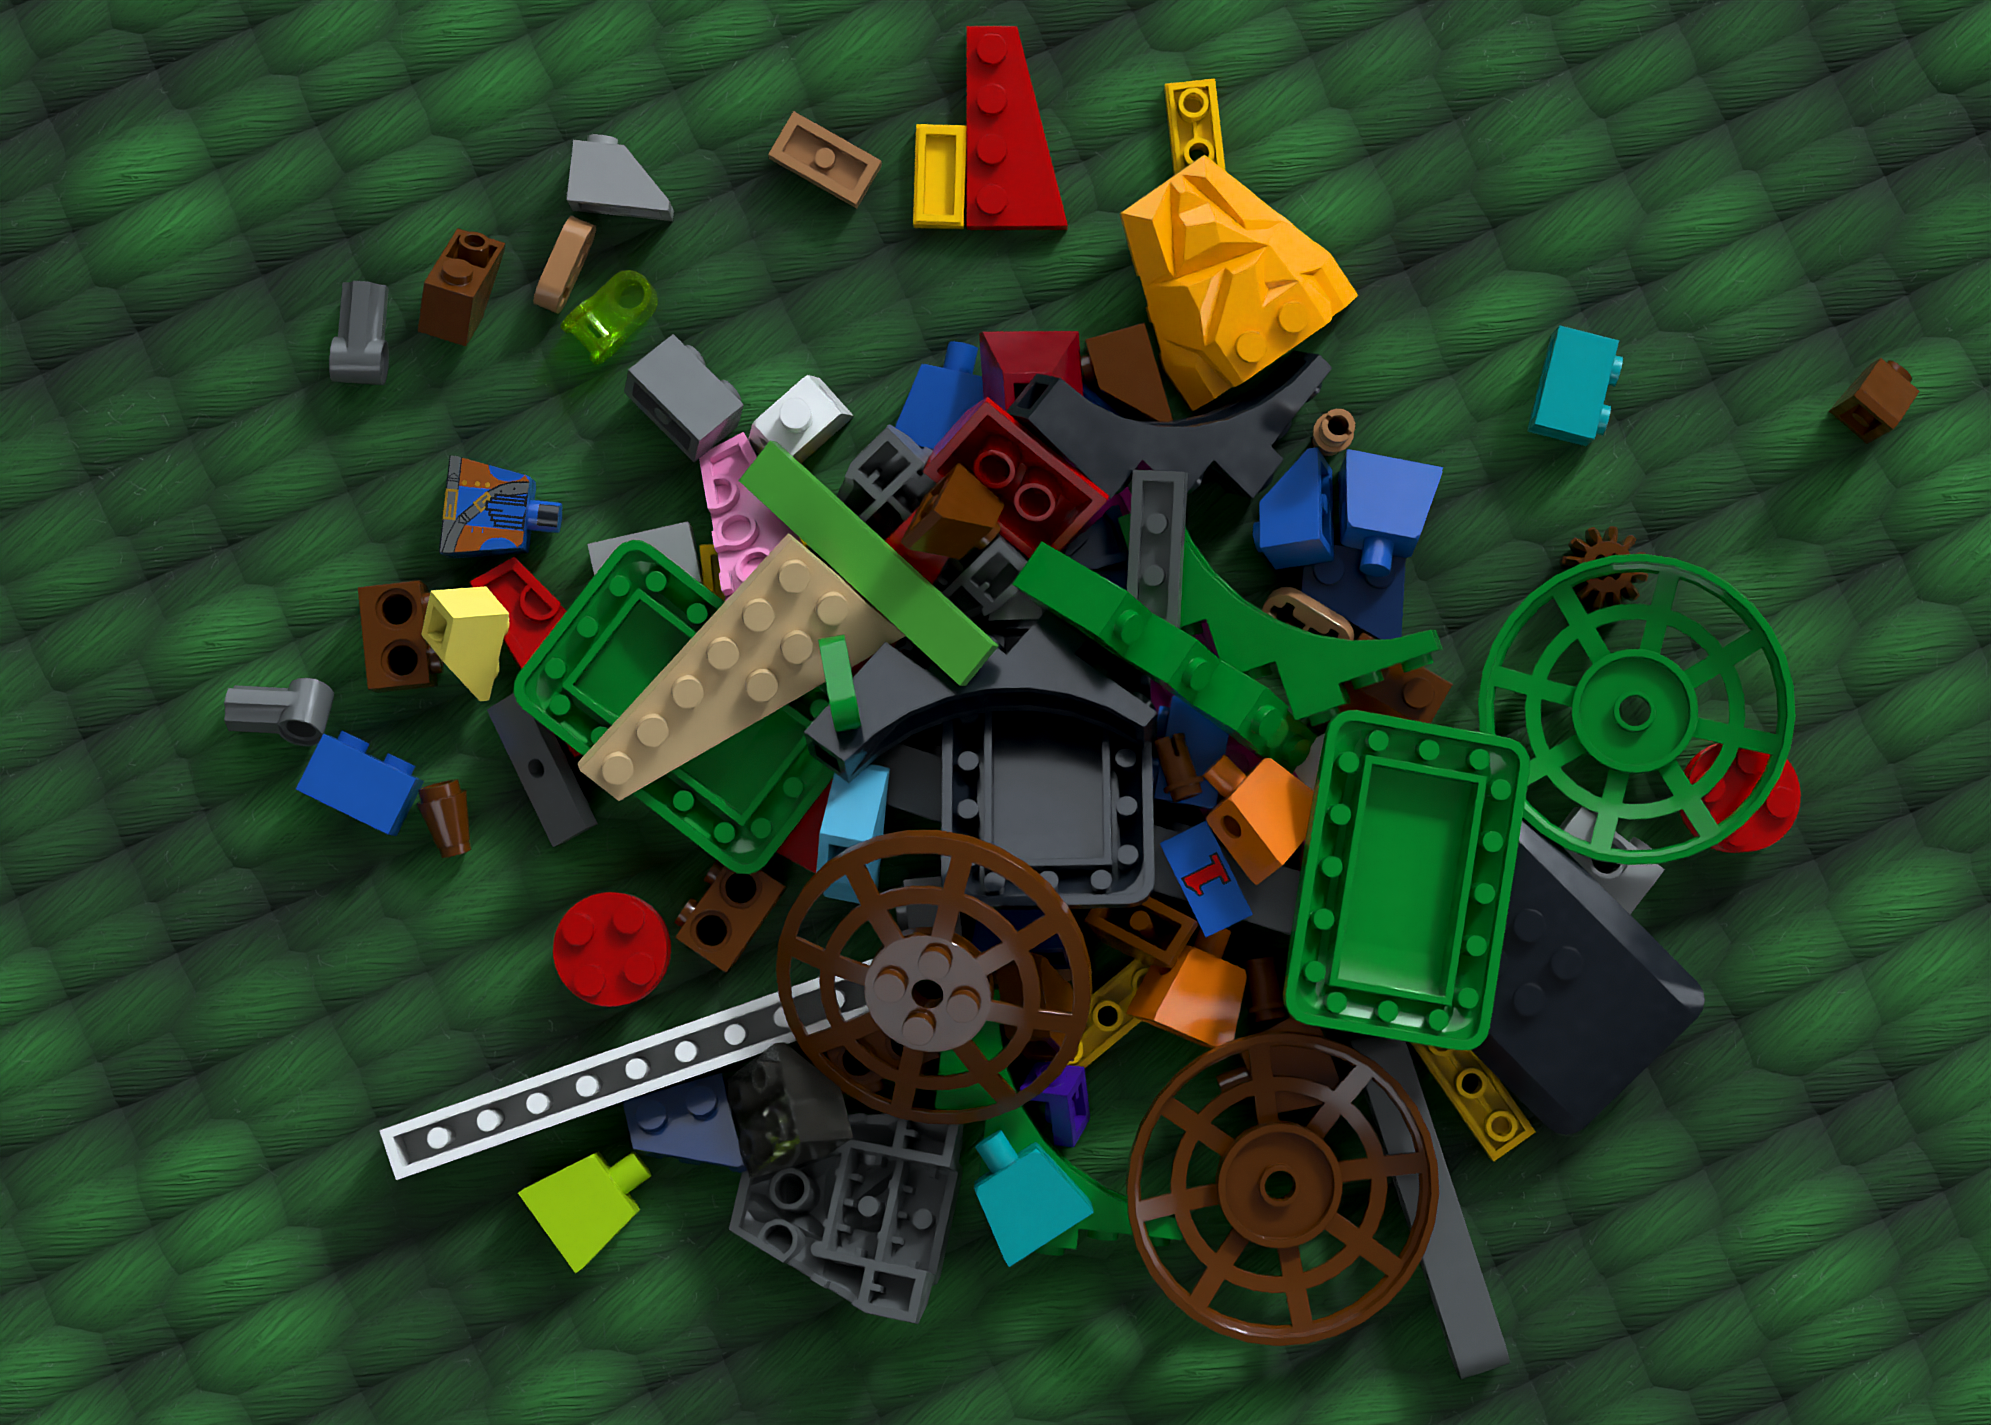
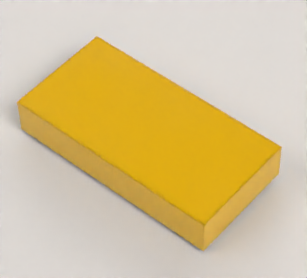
M916 124L913 228L964 229L967 126Z

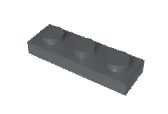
M1133 470L1127 591L1153 614L1180 629L1188 473Z

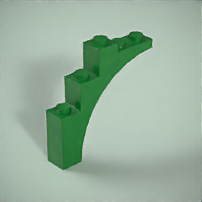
M1131 513L1118 518L1128 550ZM1185 526L1180 629L1194 637L1204 633L1201 624L1207 622L1219 659L1254 680L1272 675L1270 665L1276 663L1295 721L1309 718L1311 726L1331 721L1335 715L1340 713L1339 707L1351 703L1345 683L1351 681L1354 690L1381 682L1384 680L1382 670L1401 664L1403 672L1407 673L1433 664L1431 654L1443 650L1436 630H1427L1393 639L1353 641L1316 635L1278 621L1244 600L1214 572L1192 541Z
M1041 541L1012 583L1013 586L1036 605L1071 625L1168 690L1233 737L1261 760L1264 757L1271 758L1291 774H1293L1297 766L1306 760L1317 736L1301 721H1295L1294 715L1287 710L1289 706L1271 690L1220 660L1198 639L1153 614L1128 591Z
M994 984L993 1000L1000 1001L998 984ZM986 1020L981 1030L972 1038L988 1061L1004 1048L1000 1023ZM952 1049L941 1051L938 1075H951L968 1071ZM1007 1066L999 1074L1018 1093ZM979 1083L952 1090H936V1109L964 1110L996 1103ZM1024 1104L1015 1110L985 1120L983 1139L998 1130H1002L1016 1153L1037 1142L1092 1203L1094 1213L1034 1252L1058 1256L1064 1255L1065 1248L1076 1249L1078 1229L1088 1230L1087 1236L1098 1240H1118L1119 1233L1132 1235L1127 1216L1126 1195L1105 1187L1074 1166L1044 1136ZM981 1158L980 1176H983L990 1170ZM1174 1214L1145 1221L1148 1236L1153 1246H1169L1170 1239L1182 1240L1183 1238Z

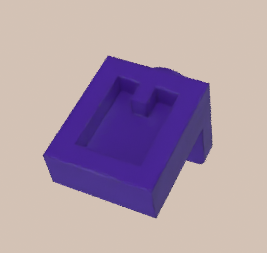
M1051 1061L1035 1063L1022 1083L1020 1091L1028 1087L1044 1072ZM1067 1065L1061 1075L1041 1094L1031 1100L1046 1102L1045 1118L1048 1124H1052L1054 1145L1074 1147L1090 1120V1109L1084 1067Z

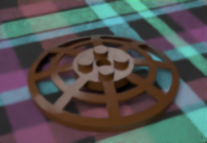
M905 830L879 835L847 848L825 863L805 884L787 915L778 944L776 974L779 999L787 1024L802 1051L816 1068L844 1093L870 1108L900 1119L926 1124H965L988 1120L1019 1108L1041 1094L1061 1075L1078 1048L1089 1017L1092 997L1091 962L1083 934L1070 908L1052 885L1026 862L999 846L969 835L941 830ZM903 854H938L951 857L944 887L906 886L890 889L879 893L865 864L878 859ZM972 863L988 868L1015 884L1038 905L1044 915L1017 932L1013 925L994 908L973 896L965 894ZM846 875L860 904L853 908L838 924L829 938L826 948L797 936L800 925L813 903L832 883ZM910 904H932L938 906L933 927H916L902 932L889 909ZM959 912L965 913L984 924L999 937L1001 942L981 953L967 939L954 933ZM868 920L883 944L876 952L870 965L840 955L850 936ZM1056 933L1065 948L1072 972L1074 998L1072 1012L1040 1008V978L1030 950ZM792 957L820 969L821 1001L831 1027L812 1034H808L798 1016L792 997L790 977ZM1013 960L1018 967L1023 985V1006L993 1000L994 979L992 972ZM835 976L864 986L865 1000L869 1011L845 1021L836 997ZM921 980H932L942 988L943 996L938 999H927L919 994L916 989V983ZM986 1020L1017 1026V1030L1009 1043L989 1061L972 1040L981 1030ZM881 1029L891 1039L904 1045L899 1068L875 1056L858 1039ZM1034 1029L1066 1033L1061 1048L1047 1069L1020 1092L1016 1093L999 1074L1020 1055L1030 1040ZM844 1045L849 1053L868 1069L888 1080L896 1082L892 1100L877 1095L851 1080L833 1065L822 1052ZM952 1049L968 1069L966 1072L951 1075L920 1074L925 1051L940 1052ZM977 1083L996 1101V1103L964 1110H930L913 1106L916 1088L924 1090H952L969 1087Z
M1290 1031L1257 1033L1228 1041L1198 1056L1176 1073L1154 1098L1139 1124L1129 1153L1125 1182L1127 1216L1135 1245L1150 1275L1167 1297L1192 1319L1219 1334L1247 1343L1272 1346L1309 1344L1337 1336L1365 1322L1386 1306L1409 1281L1425 1254L1435 1225L1439 1199L1438 1163L1430 1132L1417 1106L1400 1083L1374 1060L1346 1044L1319 1035ZM1291 1046L1314 1049L1338 1057L1352 1065L1353 1068L1334 1090L1305 1078L1284 1075L1273 1076L1270 1047ZM1249 1051L1252 1080L1242 1082L1220 1093L1207 1103L1198 1114L1174 1098L1185 1084L1207 1067L1231 1055ZM1371 1079L1384 1090L1400 1111L1411 1134L1415 1152L1383 1155L1381 1144L1372 1126L1360 1110L1351 1103ZM1275 1092L1301 1093L1322 1101L1323 1104L1306 1126L1289 1121H1279ZM1254 1096L1257 1125L1244 1130L1233 1139L1211 1123L1216 1116L1229 1106L1247 1097ZM1162 1115L1185 1130L1173 1159L1170 1179L1171 1192L1141 1200L1140 1181L1144 1154L1152 1131ZM1341 1115L1358 1134L1367 1157L1337 1161L1330 1147L1322 1140ZM1199 1140L1222 1156L1216 1172V1182L1186 1189L1188 1163L1194 1146ZM1276 1171H1286L1291 1174L1293 1180L1289 1193L1280 1198L1269 1196L1265 1191V1182L1269 1175ZM1419 1173V1196L1416 1216L1407 1242L1397 1257L1372 1238L1378 1229L1385 1209L1388 1188L1387 1177ZM1370 1179L1368 1205L1359 1227H1357L1336 1212L1341 1200L1342 1183ZM1220 1205L1224 1216L1232 1225V1229L1216 1252L1207 1245L1199 1234L1191 1218L1190 1210ZM1172 1214L1175 1215L1177 1225L1186 1243L1198 1259L1207 1266L1191 1293L1177 1283L1161 1262L1148 1236L1145 1221ZM1324 1229L1346 1244L1326 1262L1310 1270L1303 1271L1298 1245L1313 1239ZM1251 1241L1261 1246L1277 1248L1282 1275L1255 1274L1234 1266V1263L1248 1242ZM1360 1255L1385 1273L1375 1287L1353 1304L1329 1316L1312 1320L1306 1289L1318 1286L1336 1277ZM1225 1279L1234 1285L1253 1291L1285 1293L1291 1324L1266 1325L1249 1323L1221 1314L1208 1305Z

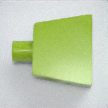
M598 1151L529 1185L518 1194L576 1274L640 1211L639 1206L629 1192L652 1175L635 1151L628 1154L612 1167L609 1166Z

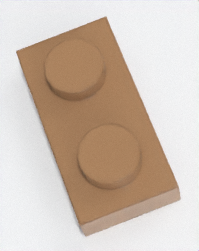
M793 111L768 154L770 160L855 208H858L882 167L881 160Z

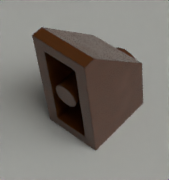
M1145 323L1085 339V354L1080 355L1082 377L1085 385L1094 383L1097 395L1100 398L1142 421H1173Z
M1879 358L1865 368L1829 412L1868 444L1890 432L1898 425L1920 391L1910 383L1912 377L1906 369L1894 361L1889 360L1885 362L1882 358Z
M958 462L925 494L901 543L910 550L961 559L974 546L982 550L995 538L1001 529V526L996 522L1005 503Z
M1151 897L1136 907L1091 909L1084 920L1103 943L1143 964L1167 968L1173 967L1198 926L1196 920Z

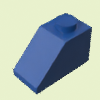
M1318 447L1307 449L1259 502L1260 522H1255L1253 525L1254 543L1257 551L1265 554L1275 570L1334 561L1332 469Z

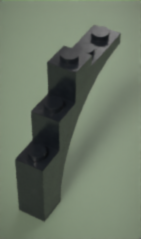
M1293 350L1267 379L1239 399L1206 414L1170 422L1133 421L1122 418L1088 401L1061 378L1037 373L1006 412L1108 494V499L1110 500L1129 485L1133 477V470L1187 472V494L1194 491L1200 485L1204 478V471H1206L1227 493L1253 499L1256 494L1269 486L1274 477L1273 472L1284 460L1271 445L1289 431L1292 424L1291 420L1304 403L1310 401L1319 393L1322 387V380L1332 367L1319 354Z
M1046 610L1007 655L1004 647L995 638L988 635L998 645V648L966 686H959L935 662L926 670L923 662L915 654L906 649L899 652L885 642L853 677L862 727L835 732L829 704L804 731L809 754L850 783L879 755L911 735L951 719L990 711L1027 710L1071 716L1109 729L1145 750L1158 735L1157 712L1152 702L1146 696L1135 690L1129 693L1115 683L1112 675L1102 665L1093 661L1088 664L1086 635L1066 622L1059 620Z

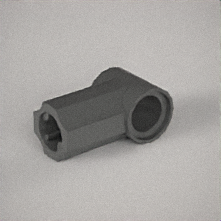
M365 281L343 282L338 337L335 336L332 340L329 356V373L332 382L385 385L389 367V347L387 340H384L389 288L386 285Z
M311 678L295 679L289 684L288 688L235 685L233 688H228L225 696L224 722L228 731L277 733L283 739L295 745L314 746L319 743L325 732L334 700V692L324 682Z

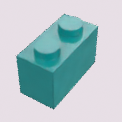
M1559 325L1550 337L1527 431L1583 446L1591 443L1595 439L1596 434L1603 436L1611 411V406L1604 404L1608 385L1616 386L1623 363V357L1616 356L1619 340Z

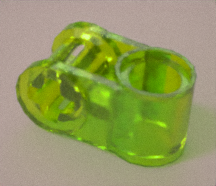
M631 270L621 271L614 275L592 297L578 305L564 319L561 329L566 334L572 333L591 353L590 361L594 365H599L611 357L625 343L627 338L653 315L658 304L657 292L652 284L639 272ZM631 285L642 286L644 298L640 305L632 309L622 308L620 296L623 290ZM589 324L601 334V338L598 339L588 328Z

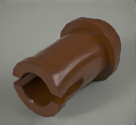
M1185 733L1174 734L1171 739L1167 736L1152 743L1154 749H1156L1168 785L1163 788L1164 793L1171 795L1173 803L1187 800L1203 793L1200 784L1204 782L1203 776H1197L1185 741Z
M1275 956L1243 962L1252 1007L1248 1008V1014L1254 1013L1255 1023L1286 1017L1275 965Z

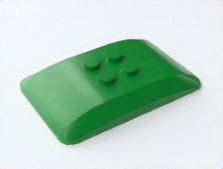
M642 540L624 542L612 552L518 673L514 681L513 691L516 701L523 710L584 756L724 604V601L652 545ZM826 682L632 794L728 869L738 874H751L759 871L768 863L833 779L834 772L809 754L804 731L830 704Z
M1359 710L1341 712L1335 715L1328 723L1309 816L1283 991L1284 1006L1287 1013L1295 1021L1307 1025L1460 1051L1472 1050L1480 1046L1486 1039L1492 1017L1530 773V757L1526 749L1518 741L1507 737Z

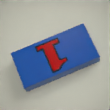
M1207 820L1160 843L1205 938L1253 915L1210 826L1207 824Z

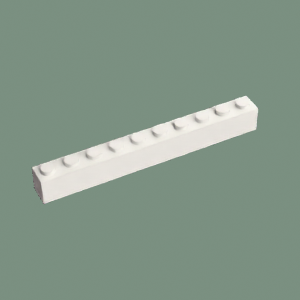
M873 959L862 963L870 965ZM835 976L836 997L845 1021L869 1011L865 1000L864 986ZM819 978L793 986V1001L798 1016L808 1034L831 1027L821 1001ZM776 992L382 1129L380 1134L395 1179L398 1180L797 1040L787 1024L779 994Z

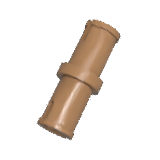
M1333 409L1317 419L1313 427V447H1318L1323 456H1333L1344 451L1354 438L1355 421L1353 416L1344 409Z

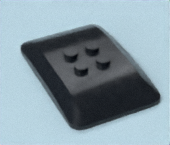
M1038 619L971 621L985 634L995 638L1004 647L1007 655ZM1086 636L1088 664L1093 661L1102 665L1108 670L1114 682L1129 693L1132 690L1138 691L1151 701L1150 678ZM1032 710L990 711L943 722L941 831L975 837L999 846L1026 862L1052 885L1070 909L1131 908L1139 906L1149 899L1155 885L1152 742L1144 750L1109 729L1071 716ZM941 855L942 887H944L951 857ZM972 863L965 894L979 899L995 910L1040 909L1015 884L988 868Z
M1522 818L1490 1029L1482 1044L1471 1051L1548 1128L1556 1133L1567 1135L1577 1133L1587 1126L1699 1017L1703 1011L1705 998L1703 989L1698 982L1561 845L1541 834L1527 820Z

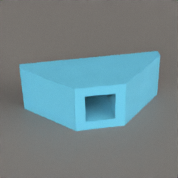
M869 764L850 783L834 773L819 835L816 873L825 863L847 848L873 837L883 835L890 768ZM881 859L865 864L877 889ZM846 875L832 883L823 893L825 897L860 904Z

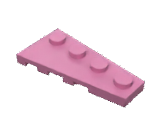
M744 432L713 447L699 458L707 508L711 513L713 531H711L713 544L718 554L721 572L719 573L721 591L725 596V601L788 533L803 545L796 533L738 481L757 458Z

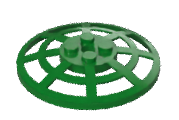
M1649 554L1612 555L1584 562L1555 575L1530 593L1508 617L1492 644L1483 668L1478 698L1480 733L1496 735L1494 719L1496 687L1526 695V729L1532 751L1535 755V758L1530 760L1528 785L1547 775L1551 782L1569 799L1588 810L1598 813L1591 842L1574 837L1552 824L1526 798L1523 818L1541 834L1568 851L1596 861L1621 865H1653L1687 858L1718 844L1742 827L1766 801L1781 776L1791 749L1796 717L1794 685L1786 655L1772 627L1755 605L1730 583L1702 567L1675 558ZM1644 572L1659 574L1651 605L1640 603L1620 604L1587 614L1572 588L1584 581L1615 573ZM1679 580L1694 584L1719 598L1744 621L1750 631L1723 647L1702 625L1682 613L1671 610ZM1554 598L1569 626L1563 629L1545 648L1534 667L1532 675L1502 667L1506 653L1521 628L1543 605ZM1618 621H1647L1640 649H1625L1610 653L1596 628ZM1667 626L1680 631L1694 640L1705 650L1708 657L1683 671L1672 660L1661 655L1660 652ZM1578 639L1593 665L1584 673L1577 687L1547 680L1549 672L1559 656L1570 644ZM1761 648L1769 662L1776 688L1778 719L1775 734L1744 728V692L1739 674L1734 665ZM1719 674L1724 681L1728 697V724L1698 717V701L1694 689ZM1631 697H1638L1644 700L1650 709L1649 719L1639 726L1626 724L1619 714V707L1624 700ZM1542 700L1572 708V723L1576 735L1550 750L1546 744L1541 725ZM1692 737L1723 744L1711 768L1692 785L1676 761V758L1685 750ZM1738 748L1769 754L1770 757L1765 771L1751 794L1729 817L1717 824L1701 798L1709 793L1724 777L1736 757ZM1587 752L1596 762L1609 768L1602 798L1578 786L1560 767ZM1658 770L1673 794L1668 799L1653 803H1622L1629 774H1644ZM1682 809L1699 835L1684 843L1659 849L1623 850L1611 848L1618 818L1627 820L1653 819L1673 814Z

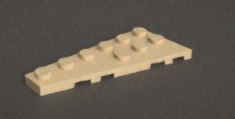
M788 533L578 762L579 770L620 801L825 683L818 639L844 634L850 665L853 667L875 654L885 642L891 645L906 635L865 597Z

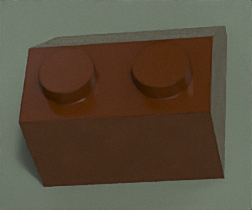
M1364 632L1356 638V640H1376ZM1400 664L1382 670L1384 680L1357 690H1354L1351 681L1345 683L1351 703L1339 707L1340 713L1347 710H1359L1431 723L1453 684L1424 667L1404 673ZM1309 720L1307 726L1320 734H1324L1330 721L1311 726Z

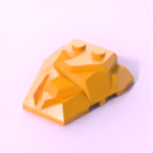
M1205 155L1119 213L1137 276H1140L1148 306L1145 308L1149 322L1153 323L1161 351L1159 358L1162 368L1190 411H1194L1214 400L1231 387H1237L1328 324L1335 314L1343 310L1358 296L1331 253L1314 242Z

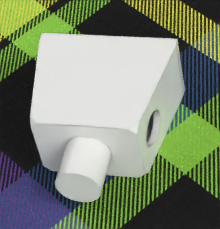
M807 375L752 423L748 441L758 454L761 453L769 441L778 442L799 463H802L854 416L820 378Z

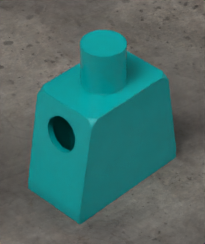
M998 1130L975 1146L990 1171L974 1181V1189L1004 1260L1009 1267L1094 1213L1089 1198L1037 1142L1016 1153L1002 1130Z

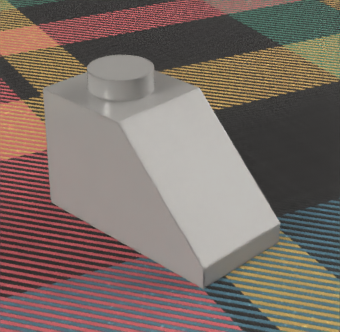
M592 134L588 135L587 141L573 140L567 202L573 211L673 221L674 210L668 198L625 145L618 144V139L606 135Z

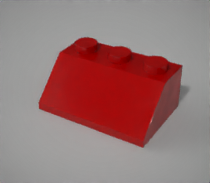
M986 397L962 415L934 447L922 471L934 482L938 483L958 462L1005 503L996 522L1001 526L998 533L1028 558L1032 556L1041 541L1060 551L1109 498L1108 494L989 397Z

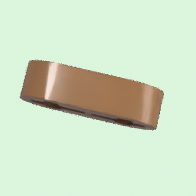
M570 216L567 219L536 287L533 299L534 304L557 314L562 311L592 246L596 233L595 225L574 216Z
M1281 587L1274 590L1268 596L1262 611L1280 621L1277 618L1279 614L1277 607L1282 608L1286 602L1290 603L1295 607L1292 614L1295 618L1289 617L1284 623L1316 635H1321L1320 633L1327 634L1330 629H1333L1339 633L1337 638L1354 641V630L1348 620L1295 588Z

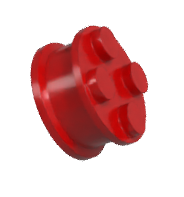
M1716 743L1704 748L1688 762L1683 772L1692 785L1711 768L1723 744ZM1738 748L1736 757L1724 777L1709 793L1701 798L1717 824L1729 817L1751 794L1765 771L1770 757L1769 754ZM1788 759L1785 762L1780 778L1762 806L1742 827L1710 848L1726 853L1756 851L1776 843L1789 831L1799 811L1801 792L1798 777ZM1682 809L1679 810L1681 819L1688 831L1694 837L1699 836Z
M615 892L591 895L571 907L560 921L553 942L555 967L566 987L586 1002L607 1007L630 1004L649 995L663 980L670 964L672 952L669 930L657 910L638 897Z

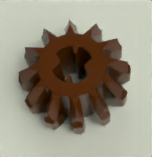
M1610 526L1606 529L1602 540L1599 531L1595 527H1591L1585 531L1586 543L1578 538H1573L1568 543L1571 551L1577 557L1564 556L1560 559V565L1570 569L1581 563L1612 555H1629L1628 550L1635 544L1636 538L1633 535H1629L1619 544L1617 543V527ZM1638 552V553H1636V554H1646V553H1645V552ZM1644 572L1615 573L1614 578L1608 576L1603 580L1599 578L1590 579L1578 584L1580 589L1575 594L1580 602L1585 600L1588 595L1591 596L1589 605L1591 612L1602 609L1605 600L1608 607L1620 605L1623 603L1621 596L1630 601H1634L1640 596L1632 583L1646 582L1648 574Z

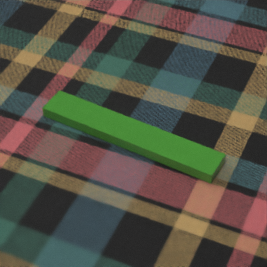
M769 441L738 480L959 686H966L998 648V645L778 442Z

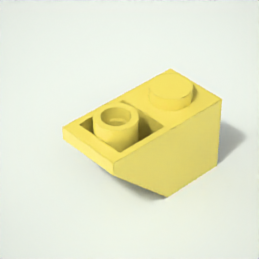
M486 586L431 591L421 635L447 667L479 701H489L494 679L497 678L499 673V656L503 639L509 630V612Z

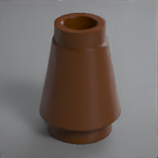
M458 779L447 780L418 789L421 801L416 804L437 848H439L441 858L470 851L466 790L460 789Z

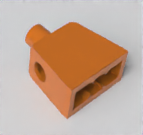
M1223 754L1202 775L1223 796L1206 816L1207 824L1249 879L1257 886L1279 869L1306 839L1314 791L1271 758L1264 757L1244 774Z
M1200 927L1193 947L1186 945L1172 968L1151 965L1126 1014L1197 1045L1211 1049L1234 1040L1247 974L1244 969L1222 960L1231 931L1223 929L1205 938Z

